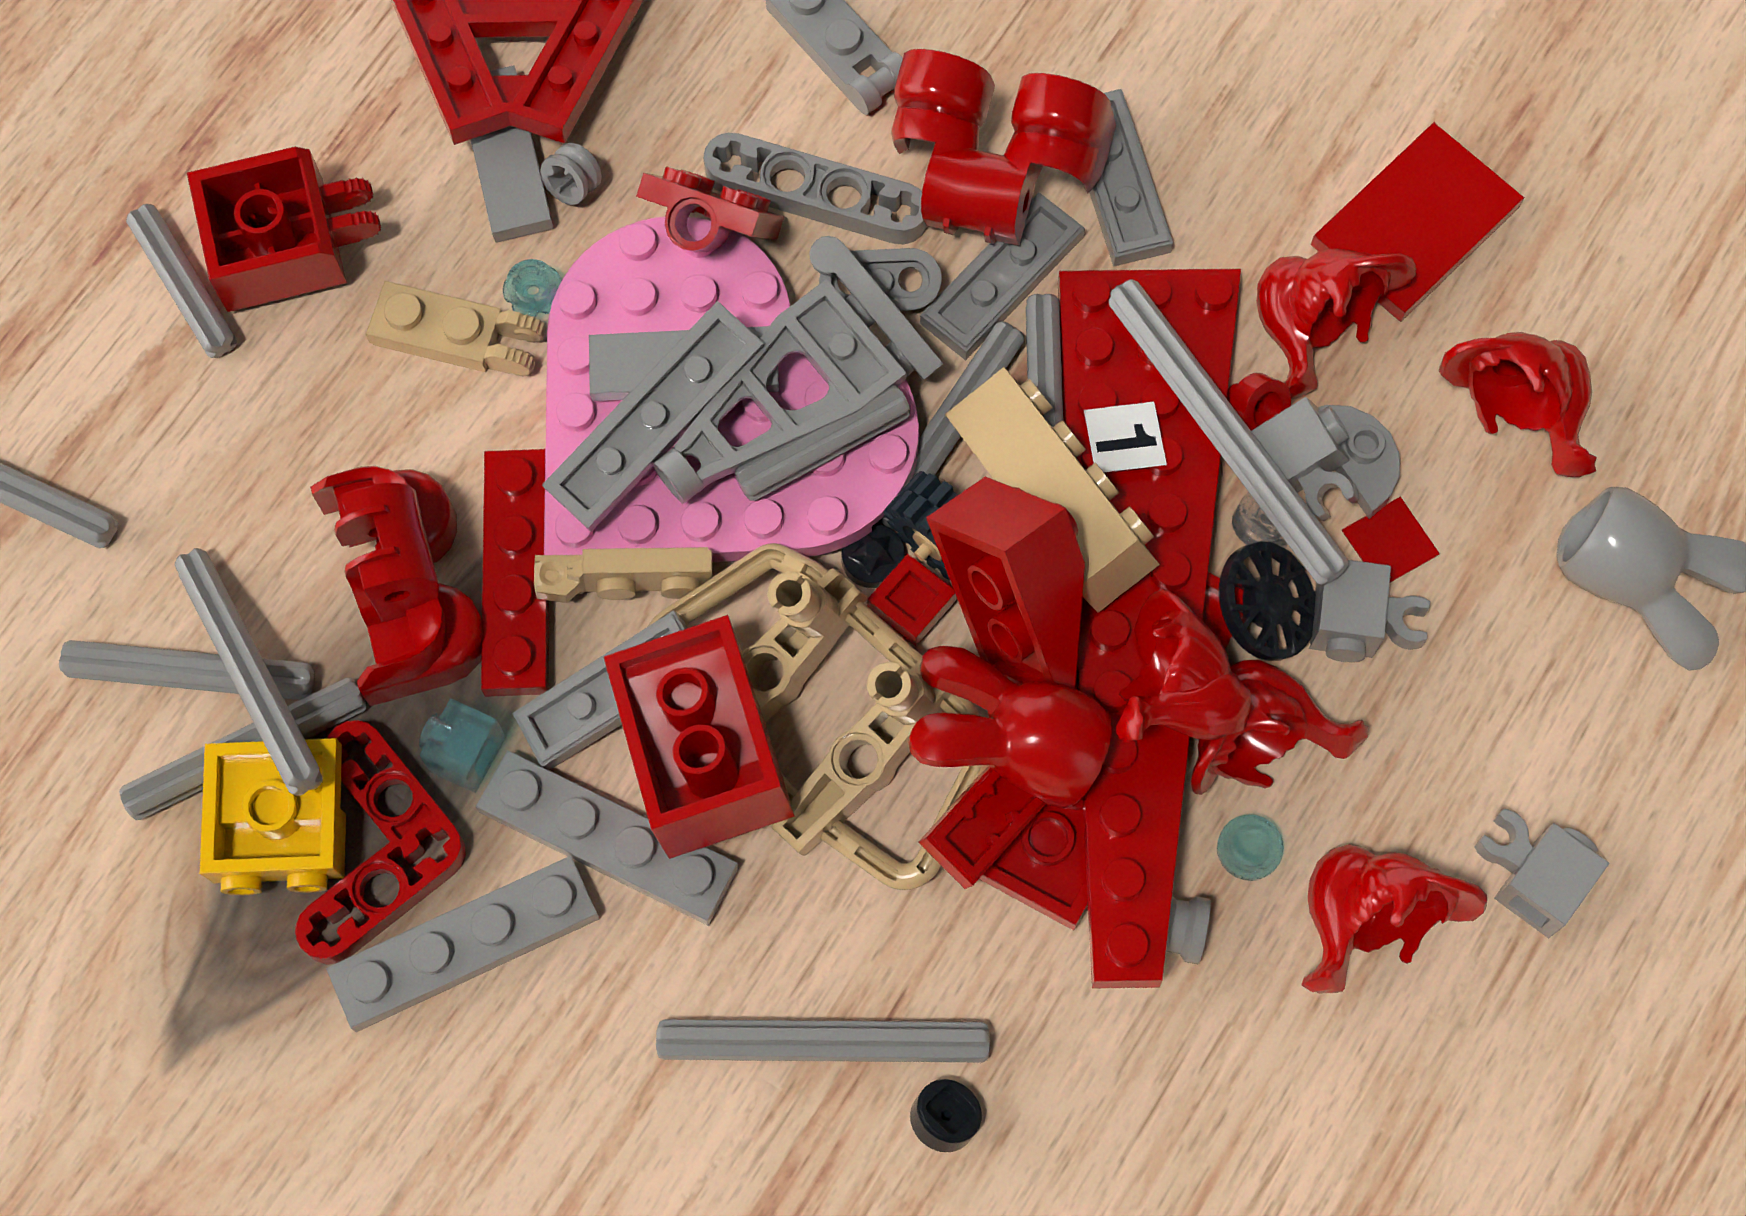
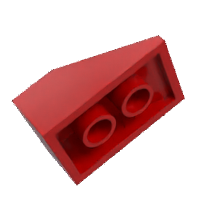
M985 476L926 517L981 659L993 665L1012 682L1024 684L1031 681H1049L1075 689L1085 561L1076 539L1078 535L1076 521L1070 512L1058 503L1049 502L1026 493L1020 488L1011 487Z
M728 615L604 656L650 827L669 859L795 817L780 766Z

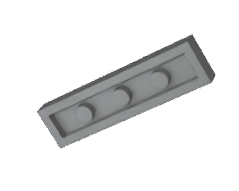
M717 301L555 470L542 486L592 532L653 467L652 463L667 453L681 438L708 402L764 347V343Z
M508 750L476 805L479 813L555 851L571 856L572 859L707 926L710 925L739 869L737 862L706 847L669 859L653 834L647 818Z
M568 856L329 966L326 970L350 1028L358 1032L599 920V916L572 857Z

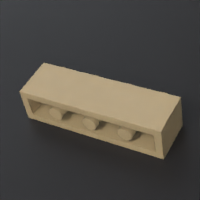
M1003 367L945 415L994 480L1011 487L1020 488L1026 493L1049 502L1058 503L1070 512L1078 527L1076 539L1085 561L1082 596L1098 613L1160 565L1145 546L1154 536L1130 506L1122 513L1117 511L1110 500L1119 494V491L1096 462L1085 470L1076 457L1086 449L1063 420L1054 427L1046 420L1043 415L1053 407L1029 378L1020 386Z

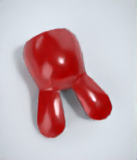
M938 646L928 649L922 656L920 674L927 684L982 707L988 711L989 718L954 713H933L920 718L913 726L908 740L911 754L920 763L934 767L990 765L995 772L1012 785L1048 805L1062 809L1078 803L1089 791L1101 771L1112 735L1111 717L1094 698L1074 688L1049 681H1031L1024 684L1012 682L993 665L965 648Z

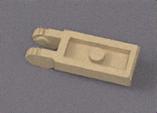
M384 281L366 331V336L369 343L375 346L477 371L486 372L487 369L523 377L532 374L536 360L523 350L496 344L498 336L540 343V341H543L547 326L540 319H536L528 314L523 315L512 310L502 312L501 308Z

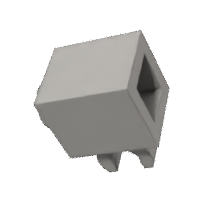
M1304 397L1251 431L1296 492L1304 490L1307 506L1321 520L1325 521L1330 518L1328 510L1324 507L1322 501L1327 490L1335 487L1340 488L1344 497L1352 504L1359 500L1355 485L1344 475L1332 472L1350 461L1340 444L1347 440L1349 435L1330 406L1321 411L1311 400Z
M1348 560L1345 572L1337 579L1325 585L1316 583L1315 616L1309 649L1326 651V656L1336 661L1359 662L1364 660L1365 657L1373 658L1385 638V632L1391 641L1401 648L1410 650L1422 648L1427 640V632L1414 631L1407 628L1403 622V616L1414 615L1424 617L1430 608V601L1413 595L1403 598L1388 597L1391 566Z
M1503 809L1496 816L1494 822L1508 832L1510 837L1509 845H1498L1491 838L1484 835L1474 847L1482 858L1491 863L1499 864L1512 873L1494 899L1549 939L1568 923L1610 863L1596 854L1598 852L1596 845L1584 834L1571 828L1562 829L1555 823L1531 845L1525 821L1517 813Z

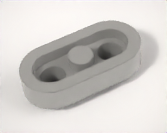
M900 248L850 251L899 311L917 310L927 306L935 299L940 290L942 277L939 265L930 254L923 250ZM907 268L917 270L922 277L920 288L913 292L902 289L898 281L901 271ZM820 274L819 284L828 279L844 300L850 295L843 293L839 289L838 277L836 275Z

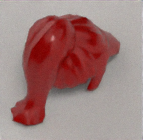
M1327 249L1317 252L1308 259L1300 256L1280 257L1266 267L1257 284V309L1265 331L1278 344L1288 359L1289 373L1284 383L1290 390L1291 399L1299 398L1317 389L1318 383L1314 370L1313 348L1329 346L1331 342L1338 339L1340 334L1352 322L1357 324L1356 338L1358 341L1366 342L1369 340L1368 332L1372 326L1371 316L1380 296H1385L1387 291L1396 290L1410 284L1415 277L1417 268L1412 257L1403 254L1372 255L1346 249Z
M1511 332L1496 338H1478L1462 342L1445 352L1439 366L1441 376L1453 386L1469 388L1471 398L1475 401L1477 417L1487 433L1493 434L1498 432V425L1495 420L1496 415L1504 418L1508 424H1513L1519 429L1528 428L1536 431L1544 428L1550 435L1552 446L1551 465L1556 474L1565 477H1581L1596 472L1595 462L1597 457L1589 454L1587 449L1580 445L1578 435L1591 404L1592 385L1586 357L1576 346L1562 340L1548 341L1546 338L1535 334Z
M1161 589L1151 594L1140 609L1134 629L1139 654L1146 663V666L1140 668L1139 677L1131 681L1126 688L1120 690L1119 695L1128 703L1116 726V734L1119 739L1125 743L1143 739L1144 731L1150 725H1160L1195 739L1207 741L1220 739L1242 731L1253 708L1250 690L1241 682L1237 674L1231 671L1227 652L1220 639L1176 594L1166 589Z
M1262 660L1239 661L1230 666L1232 672L1237 674L1241 682L1249 688L1253 708L1242 731L1216 740L1198 739V758L1191 776V788L1195 794L1202 795L1211 787L1217 775L1226 779H1235L1247 786L1269 788L1273 784L1272 778L1266 774L1259 773L1254 767L1260 764H1269L1274 759L1282 758L1286 751L1293 749L1298 740L1307 739L1328 750L1335 758L1345 759L1368 738V726L1364 725L1363 720L1345 724L1336 723L1327 718L1316 706L1303 686L1278 667Z
M1351 844L1334 848L1317 861L1309 880L1307 895L1309 912L1321 938L1323 956L1322 962L1316 970L1303 978L1301 986L1319 994L1343 992L1346 985L1349 959L1353 949L1369 953L1372 950H1379L1384 945H1388L1398 939H1402L1404 942L1399 954L1400 960L1406 964L1411 963L1412 955L1419 949L1422 938L1439 921L1443 924L1448 920L1455 922L1476 920L1486 910L1487 894L1478 885L1444 875L1439 869L1431 868L1419 859L1405 853L1392 852L1376 856L1368 849Z

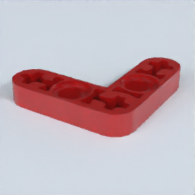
M359 720L346 721L336 726L327 739L336 738L342 744V762L348 757L347 751L344 748L348 742L355 740L357 744L362 746L371 741L366 746L365 752L380 772L369 779L359 765L351 759L341 764V781L390 842L308 905L299 915L295 926V934L300 948L316 962L326 965L336 964L354 955L455 875L461 868L466 856L465 843L456 827L380 733L369 723ZM388 763L393 765L391 768L385 769ZM366 784L363 790L359 789L360 785ZM396 784L410 788L413 800L405 813L389 817L379 812L377 801L385 788ZM431 835L438 842L449 837L450 839L443 845L444 851L447 854L444 860L437 863L433 858L427 857L413 867L418 876L422 878L414 885L403 868L394 862L403 855L406 861L412 865L424 855L425 849L421 842L426 837ZM387 873L395 876L399 882V892L396 899L385 907L376 908L369 906L364 899V889L367 882L378 874ZM349 896L354 906L369 919L360 927L359 923L352 916L337 928V933L341 940L332 947L324 941L313 944L320 936L319 930L316 927L320 920L326 918L329 922L335 924L350 913L341 904Z

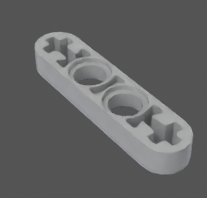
M728 132L720 134L710 140L705 148L703 159L706 177L715 180L713 188L719 192H722L723 186L736 190L741 189L770 199L769 207L893 244L904 245L912 243L920 238L927 228L921 214L922 191L910 183L739 133ZM732 155L741 158V165H734L731 172L722 171L721 162H728ZM763 162L761 165L760 182H755L753 171L758 173V163ZM794 169L802 174L804 182L798 189L785 192L776 189L771 184V179L780 170ZM847 185L857 189L861 194V199L853 207L844 209L832 205L827 196L835 187ZM871 195L879 196V205L874 206V215L870 216L868 214L871 207ZM900 205H907L911 207L910 215H906L902 223L893 221L892 212H897Z

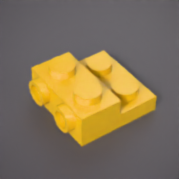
M336 738L305 740L319 766L323 779L317 789L308 790L303 795L298 796L289 793L263 741L205 744L199 874L214 884L221 883L220 892L229 895L261 893L262 882L287 881V890L292 892H322L327 890V879L344 878L346 813L340 809L342 744Z

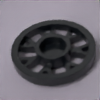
M1260 541L1251 543L1233 552L1227 559L1221 572L1219 602L1226 626L1236 642L1252 656L1265 661H1278L1292 657L1301 652L1308 644L1313 631L1316 594L1313 591L1305 567L1300 564L1292 552L1272 542ZM1248 556L1255 565L1260 577L1254 578L1243 562ZM1272 558L1280 563L1278 576L1272 572ZM1291 580L1295 584L1299 596L1297 598L1292 596L1288 586ZM1235 587L1244 588L1243 605L1236 604ZM1293 610L1300 614L1299 626L1291 618ZM1239 612L1243 614L1242 620L1240 618ZM1251 622L1262 628L1257 639L1247 630ZM1279 624L1286 642V647L1283 649H1279L1276 625Z

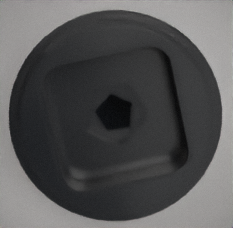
M874 524L871 527L872 532L842 548L841 563L845 574L851 581L862 587L877 588L904 558V547L899 536L892 529L881 524Z
M948 1079L936 1080L925 1086L913 1102L910 1111V1122L915 1135L927 1147L939 1152H954L962 1149L976 1134L982 1120L981 1107L973 1092L963 1084Z

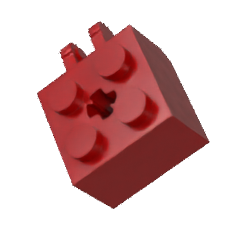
M295 146L187 172L209 281L227 312L347 283L339 247L360 242L363 239L374 238L381 231L379 215H376V212L372 213L371 211L363 210L362 212L356 211L354 214L348 213L331 217V214L350 210L353 207H360L361 205H366L367 202H371L374 195L371 182L369 183L364 178L358 179L356 177L355 179L349 178L347 181L340 180L324 184L310 149Z

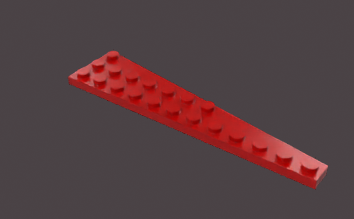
M1241 269L1059 271L1058 275L1064 423L1086 449L1076 458L1085 470L1094 464L1084 410L1154 402L1167 463L1164 466L1105 473L1119 491V494L1112 498L1110 502L1119 513H1122L1130 506L1149 529L1154 538L1148 541L1145 546L1160 565L1098 613L1082 596L1076 671L1077 690L1094 698L1110 715L1112 722L1109 749L1101 771L1089 791L1082 797L1092 989L1160 988L1163 981L1190 736L1160 725H1150L1144 731L1143 739L1125 743L1116 734V726L1128 701H1125L1119 693L1121 689L1126 688L1131 681L1139 677L1140 668L1146 666V663L1139 654L1134 629L1140 609L1151 594L1161 589H1166L1176 594L1201 620L1203 619L1221 456L1109 306L1110 293L1115 287L1122 285L1130 279L1139 282L1227 399Z

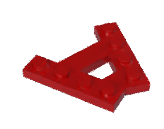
M391 0L454 145L508 126H513L565 144L644 1ZM474 37L549 38L528 75L491 76Z

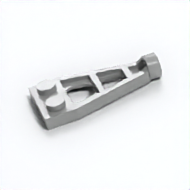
M825 279L775 318L760 337L764 347L708 402L674 445V448L652 463L660 479L682 504L686 503L708 484L734 473L738 467L817 429L858 412L892 385H897L898 387L906 380L907 373L828 279ZM791 353H802L829 385L828 393L824 398L798 410H785L781 408L766 388L770 374L783 358ZM744 398H751L772 423L771 428L743 446H731L718 431V424L739 401ZM688 455H692L699 460L701 468L697 472L694 471L685 459Z

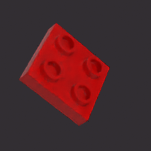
M668 166L665 167L663 176L643 173L636 197L667 207L664 224L667 236L673 244L683 250L700 252L716 250L726 242L731 230L751 237L778 239L784 216L768 211L771 200L726 186H723L720 195L712 192L715 180ZM697 212L711 219V229L702 240L697 241L693 239L688 232L687 220L690 213Z

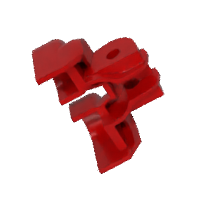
M911 49L905 52L895 85L894 98L898 108L891 135L893 144L899 154L909 150L911 138L935 143L926 170L921 197V214L926 226L943 229L944 233L954 235L959 227L984 232V239L987 243L995 244L996 241L1019 246L1036 181L1043 166L1058 169L1074 176L1083 183L1087 194L1103 176L1104 166L1108 159L1116 129V122L1110 100L1102 91L1079 80L1061 75L1029 73L1022 76L1011 115L1014 133L1004 155L979 151L980 128L986 121L995 89L994 81L988 71L970 60L942 51Z
M361 466L336 473L310 487L312 496L324 515L339 511L341 519L336 522L334 531L342 547L349 545L350 548L375 540L377 543L375 551L350 561L346 564L344 570L361 616L367 626L376 662L375 665L366 667L357 680L359 691L369 706L450 685L467 677L481 662L483 626L482 618L472 599L458 588L438 582L434 563L438 562L451 549L457 534V514L444 487L429 474L413 469L392 471L378 466Z

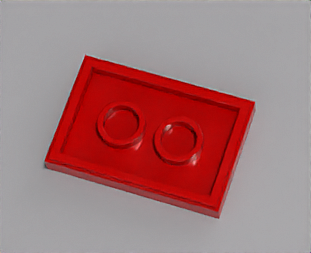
M1433 122L1313 236L1311 246L1318 252L1327 249H1346L1372 255L1403 254L1412 257L1417 268L1412 282L1399 289L1387 291L1386 295H1381L1377 301L1397 320L1402 322L1520 207L1525 197Z

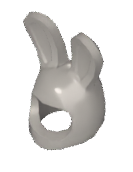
M1609 487L1605 489L1587 506L1570 518L1563 527L1558 539L1557 561L1560 569L1569 581L1597 597L1630 607L1640 613L1666 654L1685 669L1698 670L1711 663L1719 646L1718 633L1715 627L1691 603L1681 596L1674 587L1678 576L1683 572L1728 593L1746 592L1745 542L1717 536L1691 534L1678 527L1671 517L1656 504L1626 487Z

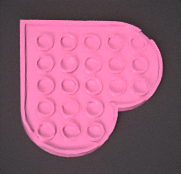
M657 217L632 223L606 235L588 248L573 263L556 291L548 318L545 481L622 401H592L589 386V335L690 330L717 301L746 327L770 326L779 314L790 307L787 290L780 274L767 255L755 243L739 232L731 230L726 242L716 250L708 252L683 250L673 244L667 236L664 225L665 217ZM688 217L687 228L689 234L697 241L702 240L711 229V221ZM791 353L785 356L778 365L779 392H768L781 408L785 410H798L824 398L828 393L829 385L802 353ZM905 380L898 386L910 407V415L907 419L756 501H750L744 495L734 472L708 484L686 503L682 504L670 492L656 473L654 467H652L590 532L545 490L544 555H582V549L708 547V550H712V562L738 561L756 548L770 543L784 545L806 557L822 555L844 548L872 532L871 527L884 516V509L913 478L917 463L920 434L917 409L908 382ZM744 398L720 420L718 431L731 446L740 447L767 432L771 428L772 423L751 398ZM688 455L685 459L694 471L697 472L701 468L699 460L692 455Z

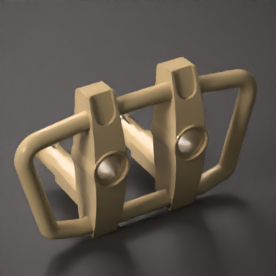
M770 543L756 548L658 613L648 626L673 610L681 615L687 625L767 571L775 569L781 572L772 580L767 593L769 604L773 608L776 607L778 609L777 612L781 618L754 645L749 646L742 652L765 723L783 706L790 704L798 697L803 684L835 645L848 625L890 662L879 664L872 669L867 679L868 694L872 699L875 698L876 704L849 731L844 732L835 739L829 749V753L803 786L798 790L783 776L795 817L774 823L771 827L799 854L807 855L819 843L824 841L881 883L894 889H915L923 886L935 876L941 865L922 846L912 862L906 864L899 863L843 822L876 791L882 790L891 782L896 769L910 753L908 745L909 736L913 726L920 718L928 714L941 713L942 710L946 713L981 715L971 701L936 689L922 679L920 674L922 655L864 604L868 597L837 569L832 568L828 571L820 563L784 545ZM779 660L783 668V676L780 683L772 690L760 691L756 681L758 670L767 661ZM872 745L876 750L878 758L874 771L867 777L861 779L854 778L848 767L850 755L859 746ZM989 765L962 766L933 825Z

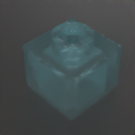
M450 698L442 714L436 712L427 721L419 740V747L422 748L419 756L431 773L476 793L506 737L497 719Z

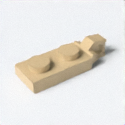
M708 547L582 549V555H535L534 585L536 598L568 603L577 593L583 594L584 592H597V596L603 599L624 600L634 597L635 591H661L663 597L680 599L712 578V550H708Z

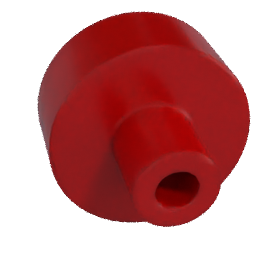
M1252 373L1246 376L1239 383L1231 385L1227 393V400L1250 431L1291 406V394L1287 385L1263 373Z

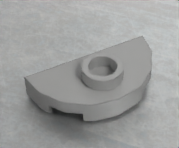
M1324 405L1318 407L1322 411L1330 406L1349 435V438L1340 444L1350 461L1338 467L1335 471L1344 475L1355 485L1359 497L1357 503L1370 519L1387 504L1400 476V453L1393 437L1374 416L1352 406Z

